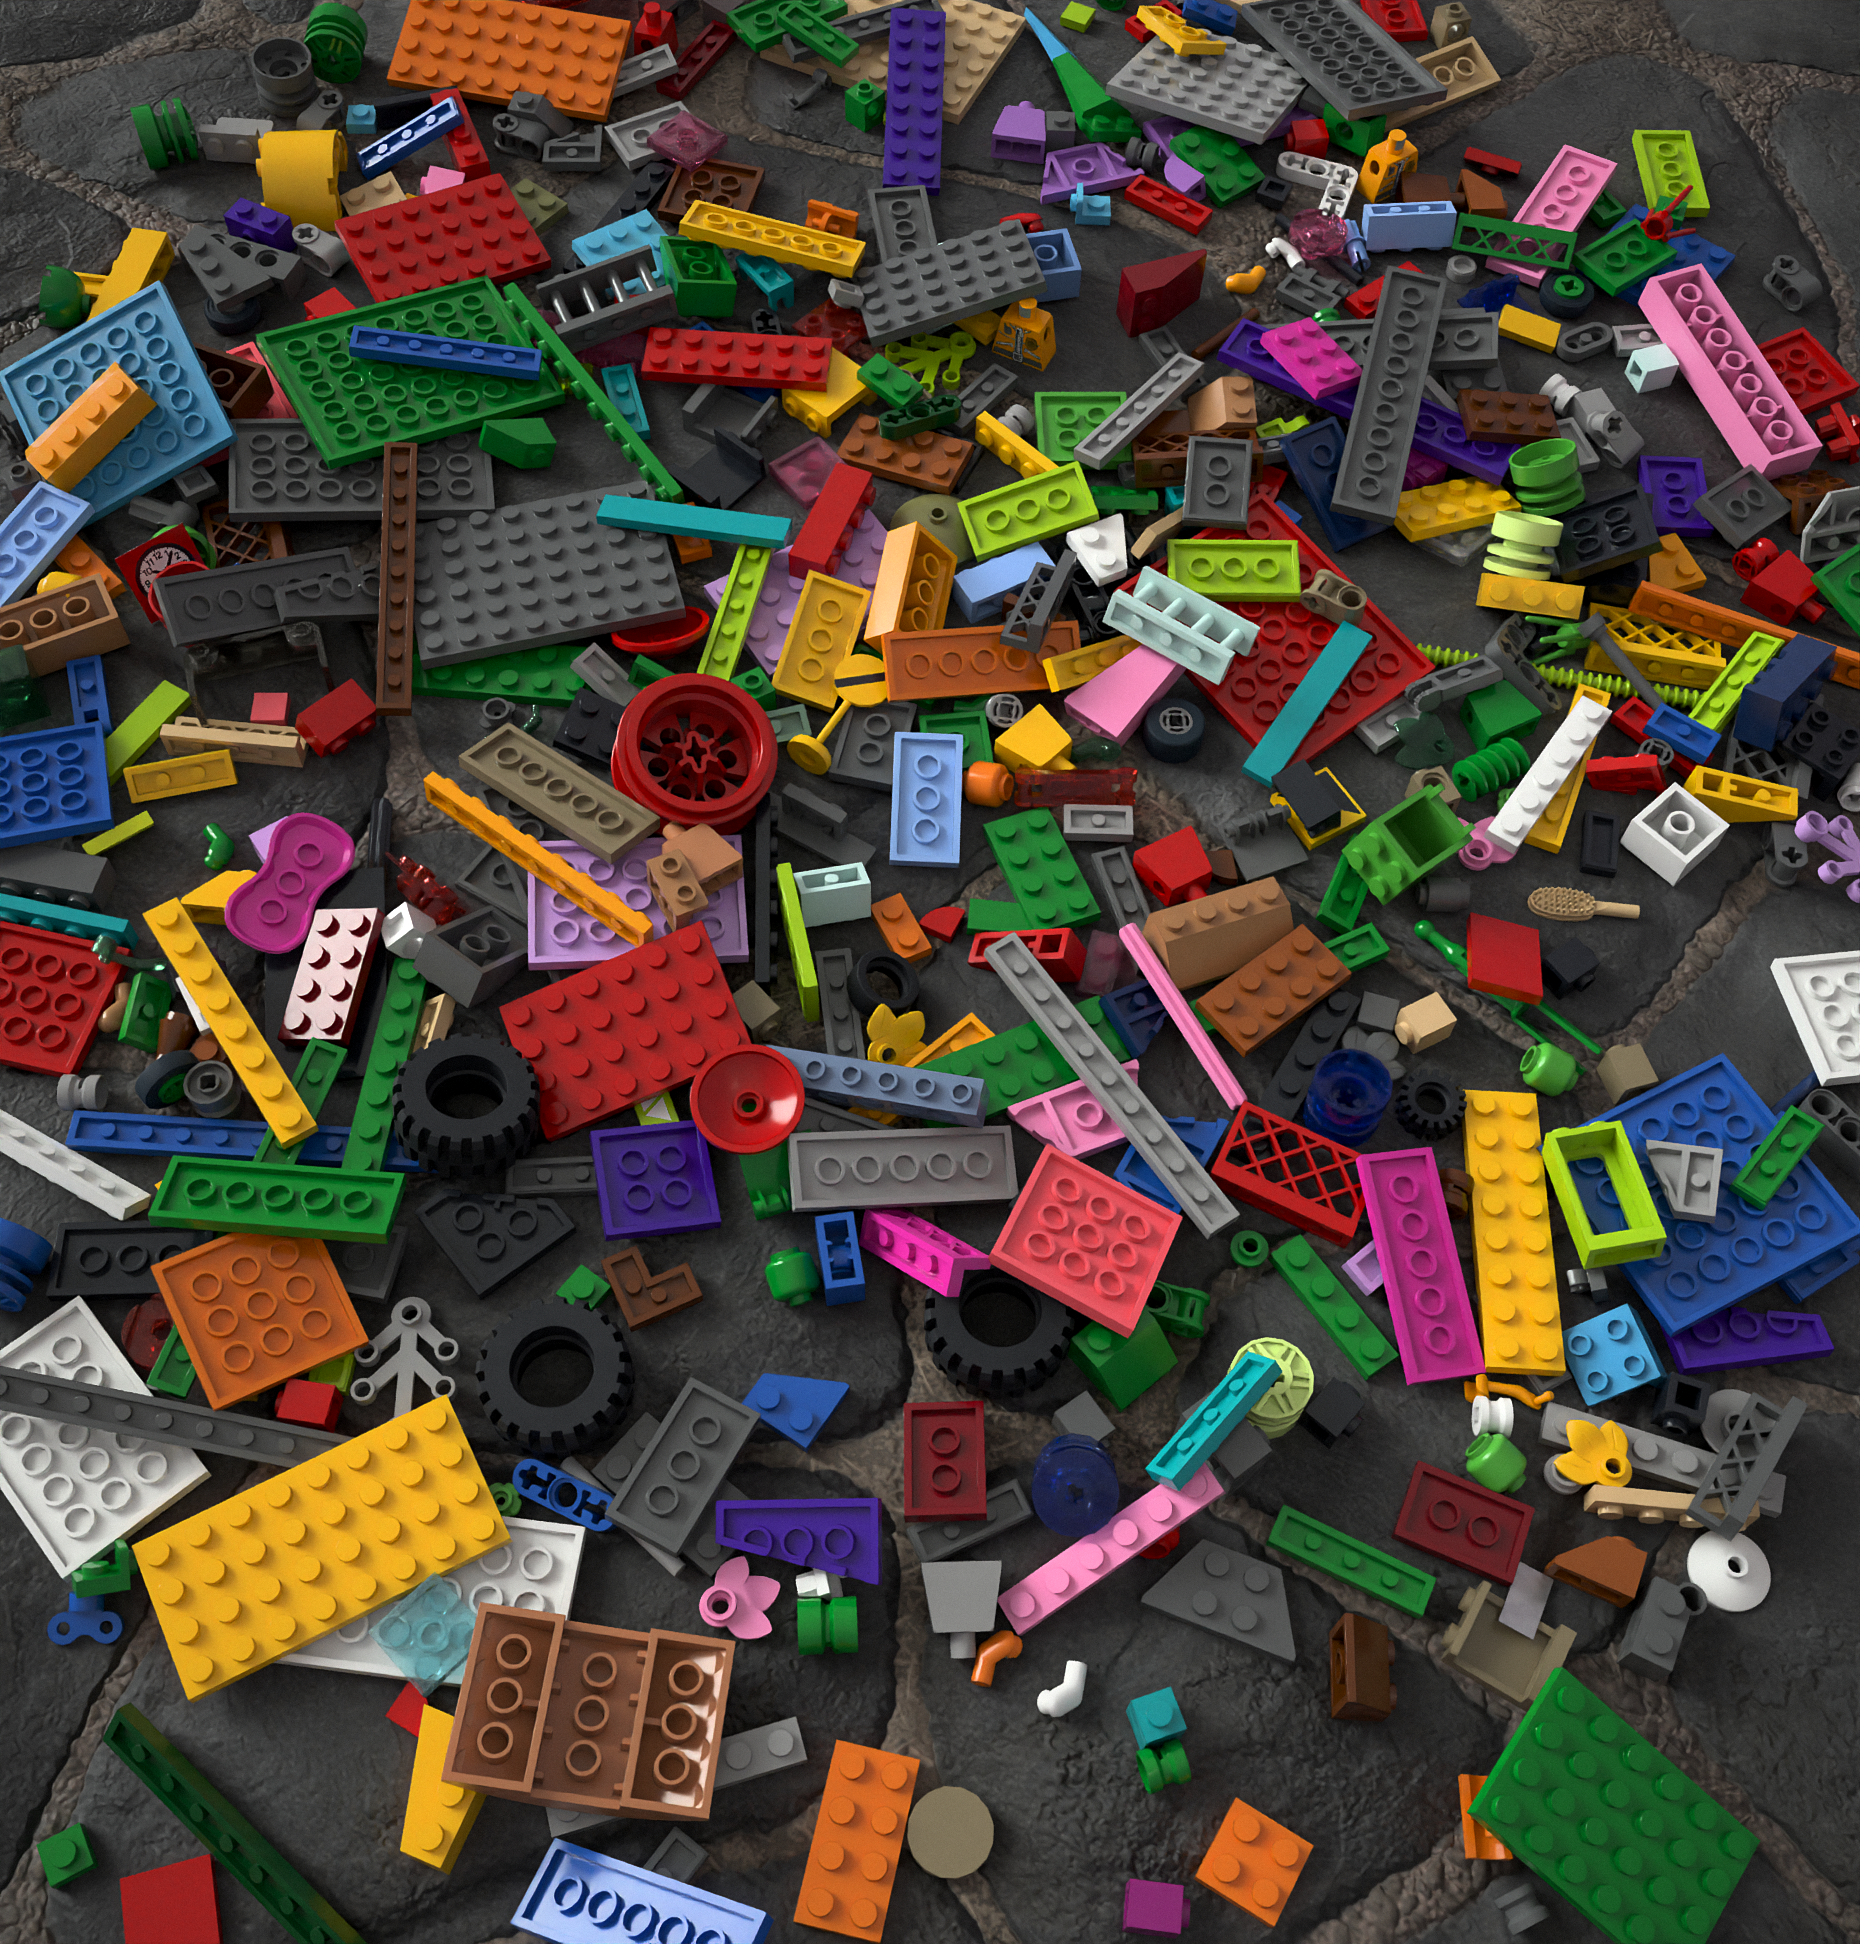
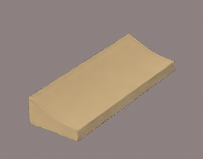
M1473 36L1416 58L1427 71L1448 89L1446 100L1435 102L1429 106L1421 105L1411 107L1405 111L1397 110L1384 113L1387 115L1384 133L1497 87L1501 79Z

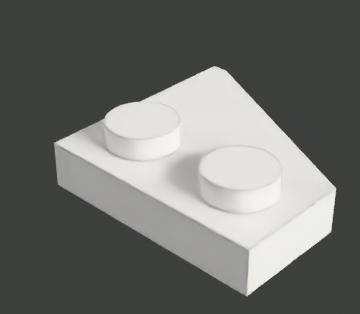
M1121 513L1067 533V544L1072 551L1077 552V558L1097 587L1126 577L1128 566L1124 521Z

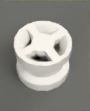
M1476 1396L1472 1407L1474 1435L1481 1436L1484 1433L1503 1434L1509 1438L1514 1418L1511 1399L1500 1397L1497 1401H1490L1486 1396Z

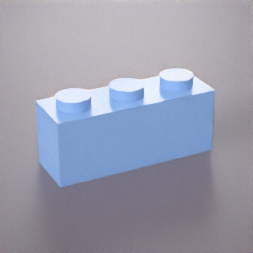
M1451 201L1365 204L1361 236L1366 240L1365 249L1374 253L1384 252L1385 249L1412 251L1414 248L1440 250L1443 247H1451L1457 212Z
M1037 541L1017 548L1015 551L1001 557L992 558L972 569H965L953 576L952 597L972 624L1001 612L1003 599L1007 593L1020 597L1036 562L1052 566L1056 565ZM1040 575L1044 582L1051 579V577Z

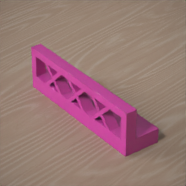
M904 1208L865 1209L859 1245L945 1297H959L964 1270L990 1269L991 1263L988 1255Z

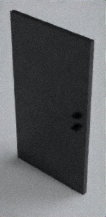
M384 867L349 870L342 878L330 885L321 894L315 905L313 917L315 910L360 908H378L386 917ZM381 931L349 1045L339 1046L347 1049L348 1055L335 1082L358 1080L365 1077L388 987L387 948ZM307 937L298 947L289 952L281 954L265 952V1041L290 1081L307 1046H285L277 1038Z

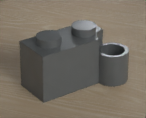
M1655 1576L1641 1587L1616 1663L1654 1682L1671 1673L1687 1623L1703 1613L1707 1607L1708 1600L1703 1589L1691 1582L1682 1583L1677 1586L1658 1576ZM1683 1596L1688 1598L1691 1602L1692 1611L1687 1606H1685V1599Z

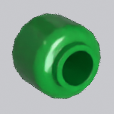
M793 1247L771 1255L769 1257L771 1262L765 1267L764 1273L774 1300L778 1302L789 1301L790 1307H796L813 1300L811 1292L820 1287L821 1281L811 1254L805 1251L800 1252L799 1247Z

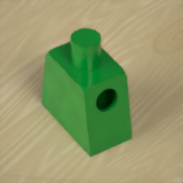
M1502 680L1490 684L1486 688L1466 693L1467 696L1459 712L1460 719L1477 751L1486 749V747L1497 743V741L1504 737L1518 741L1534 734L1542 716L1540 710L1507 680Z

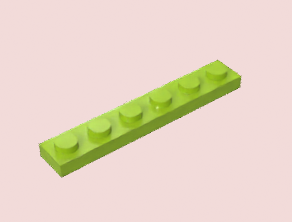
M748 544L739 545L697 673L716 676L729 682L733 678L775 548Z

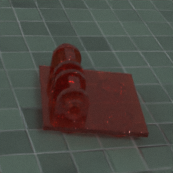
M831 297L792 325V328L798 331L797 334L800 337L832 338V347L849 359L851 354L848 352V348L868 334L863 316L851 309L836 305Z
M386 851L385 855L404 872L396 878L397 889L411 900L415 906H418L421 912L433 918L436 925L440 924L443 926L451 922V914L454 910L462 914L466 912L457 903L459 896L446 885L440 886L434 880L437 876L422 863L418 865L405 854L399 858Z

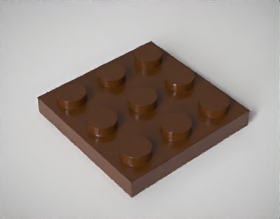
M682 153L657 210L658 220L680 223L695 200L751 213L765 180V168Z

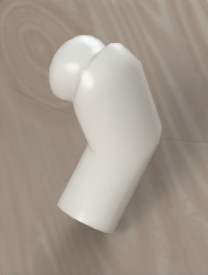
M1280 237L1273 238L1272 242L1268 243L1265 247L1271 258H1276L1281 253L1293 272H1295L1299 265L1303 267L1306 265L1297 248Z

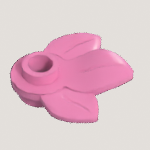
M1491 816L1474 824L1476 828L1470 833L1473 840L1458 852L1459 860L1465 867L1476 871L1484 870L1491 863H1506L1516 855L1517 851L1515 854H1512L1484 838L1486 830L1495 817ZM1458 818L1464 827L1469 824L1464 819Z
M744 1556L728 1560L717 1570L714 1586L707 1589L700 1599L699 1609L701 1617L712 1627H727L739 1639L753 1640L765 1637L772 1632V1626L763 1612L767 1611L775 1602L780 1591V1583L765 1576H749V1567ZM717 1601L727 1602L729 1606L725 1613L717 1614L713 1611V1606Z

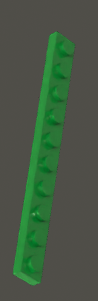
M514 282L505 286L503 289L507 301L504 302V305L513 319L519 318L521 327L529 339L533 337L536 339L537 347L539 350H542L543 357L545 359H552L554 362L553 366L562 380L566 378L569 380L571 390L576 398L586 401L587 409L595 421H602L604 430L612 442H619L626 460L630 464L632 462L636 463L643 481L645 480L647 484L652 483L656 488L655 493L661 502L685 504L683 490L521 290Z
M311 1037L290 1082L314 1121L317 1122L347 1058L348 1050ZM269 1126L253 1158V1162L296 1165L309 1137L284 1150ZM219 1231L215 1239L232 1232ZM174 1323L150 1373L146 1386L147 1388L186 1401L197 1378V1373Z

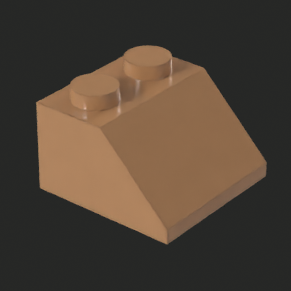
M1220 377L1187 398L1191 431L1255 428L1256 431L1257 414L1253 378Z

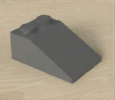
M488 905L427 932L412 968L421 973L427 981L436 984L451 995L456 1002L470 1008L490 998L528 963V931L493 905Z

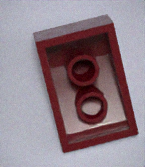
M1206 249L1122 268L1116 315L1129 338L1163 327L1200 298L1207 257Z

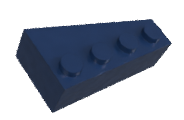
M1798 633L1781 650L1779 657H1774L1769 662L1766 672L1760 671L1755 676L1754 685L1747 683L1743 687L1733 737L1770 752L1780 740L1786 741L1792 730L1793 722L1795 720L1800 721L1803 718L1809 700L1815 701L1821 692L1824 680L1830 681L1838 666V662L1834 661L1837 647Z

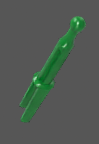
M1428 920L1419 921L1414 929L1416 936L1421 940H1428L1443 953L1446 960L1452 966L1468 977L1467 949L1460 944L1449 941L1438 933L1432 922ZM1488 993L1511 1012L1512 1021L1541 1044L1550 1043L1561 1049L1521 1017L1531 1004ZM1543 1001L1540 1002L1539 1006L1534 1005L1597 1055L1604 1051L1603 1048ZM1576 1061L1575 1071L1583 1076L1588 1070Z

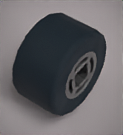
M1174 697L1162 699L1153 704L1147 712L1142 738L1145 748L1154 758L1162 762L1173 764L1186 762L1195 757L1201 748L1206 721L1202 711L1195 704L1185 699Z

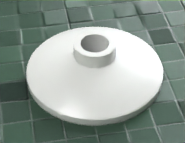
M1709 1531L1699 1537L1690 1548L1687 1558V1570L1690 1581L1703 1589L1706 1593L1707 1602L1710 1605L1728 1612H1743L1757 1606L1767 1595L1771 1582L1768 1561L1761 1549L1745 1535L1738 1532L1730 1542L1714 1531ZM1729 1560L1734 1561L1738 1565L1739 1573H1735L1729 1568Z

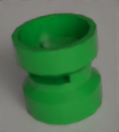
M1175 1738L1165 1741L1162 1748L1155 1751L1147 1747L1135 1752L1138 1770L1149 1795L1161 1792L1165 1784L1174 1783L1179 1786L1191 1782L1189 1763L1179 1739Z

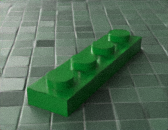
M1301 1234L1270 1254L1268 1259L1365 1381L1396 1361L1399 1356L1398 1353Z
M1284 1504L1279 1511L1266 1542L1267 1546L1418 1620L1423 1616L1437 1579Z

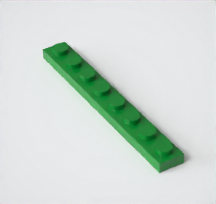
M395 957L341 1166L342 1169L384 1172L394 1131L393 1082L398 1076V1070L403 1062L407 1059L411 1061V1054L413 1053L430 984L421 973L412 968L415 959Z

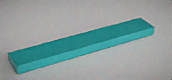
M605 494L596 514L597 524L777 549H785L793 528L792 519L608 494Z
M1346 621L1342 622L1243 765L1242 773L1271 789L1273 786L1271 777L1284 770L1370 644L1372 635Z

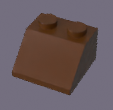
M1344 1613L1329 1632L1332 1719L1383 1722L1391 1714V1710H1395L1397 1704L1395 1683H1390L1389 1666H1393L1395 1661L1394 1641L1388 1640L1387 1626L1356 1614Z

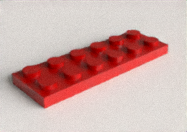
M650 327L641 369L642 380L826 392L832 355V338Z

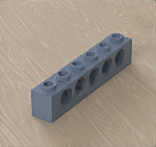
M766 1044V1047L772 1048L787 1057L796 1067L803 1082L805 1097L824 1103L983 1129L990 1097V1091L984 1079Z

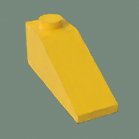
M1698 765L1682 786V788L1727 823L1795 820L1798 816L1797 788Z

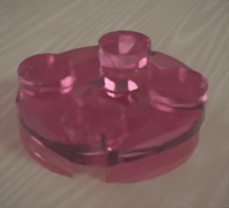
M1306 209L1294 216L1293 222L1290 224L1288 237L1291 244L1301 251L1303 258L1315 260L1317 257H1329L1343 252L1348 228L1343 219L1338 215L1332 213V216L1329 217L1322 215V209Z

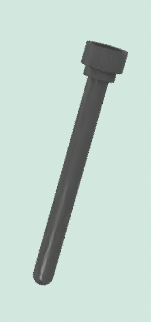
M1599 612L1595 613L1577 628L1585 639L1588 637L1592 642L1595 640L1654 711H1656L1661 702L1667 705L1606 632L1608 628L1605 626L1607 621Z

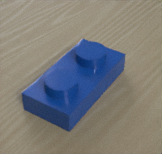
M1184 0L1182 16L1231 36L1236 26L1237 10L1232 9L1227 4H1221L1213 0Z
M1662 702L1642 731L1652 738L1664 740L1672 749L1701 765L1705 763L1722 736Z

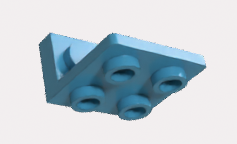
M1628 1303L1562 1331L1564 1356L1585 1403L1590 1407L1647 1383L1656 1388L1668 1376L1638 1311Z

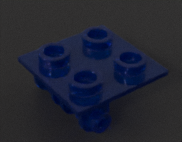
M1512 273L1506 274L1500 280L1494 279L1484 283L1482 287L1477 289H1470L1466 296L1457 299L1458 304L1462 308L1484 307L1486 313L1499 312V319L1502 309L1506 304L1538 315L1516 292L1520 279L1517 274Z

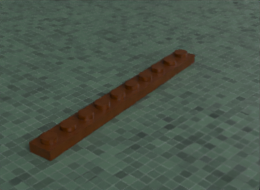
M384 443L376 688L377 716H412L418 473L417 443Z

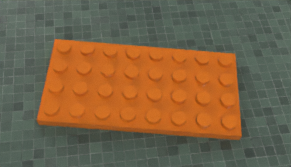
M411 0L386 79L389 86L416 91H427L457 85L460 95L464 99L509 106L515 91L543 95L553 104L555 109L565 116L606 123L632 32V24L628 20L508 0Z

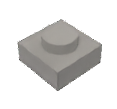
M831 278L828 291L836 305L846 309H850L851 306L858 308L862 306L864 295L861 292L860 286Z

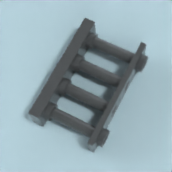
M650 244L536 285L544 311L555 308L561 324L554 326L556 334L572 354L679 315L674 293L670 285L658 288L651 274L657 271ZM640 277L647 292L630 298L623 283ZM611 287L619 303L601 309L594 293ZM583 298L590 313L573 319L566 304Z

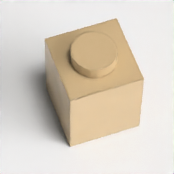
M1435 992L1400 1009L1394 1024L1395 1034L1399 1041L1407 1045L1410 1051L1415 1054L1448 1038L1457 1019L1440 995Z

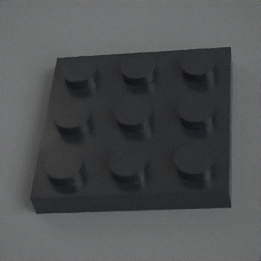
M1642 483L1580 504L1565 512L1546 516V518L1563 523L1559 545L1554 546L1564 584L1663 551Z

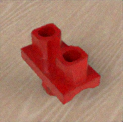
M1840 402L1830 405V414L1815 420V432L1820 440L1835 435L1836 439L1826 442L1825 447L1831 462L1847 458L1850 465L1857 463L1860 459L1857 454V450L1860 447V418L1857 414L1851 415L1848 418Z

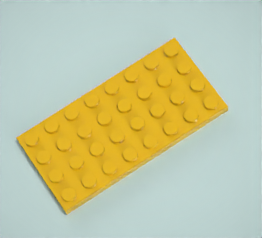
M447 1394L150 1536L132 1545V1549L187 1699L194 1703L513 1541Z

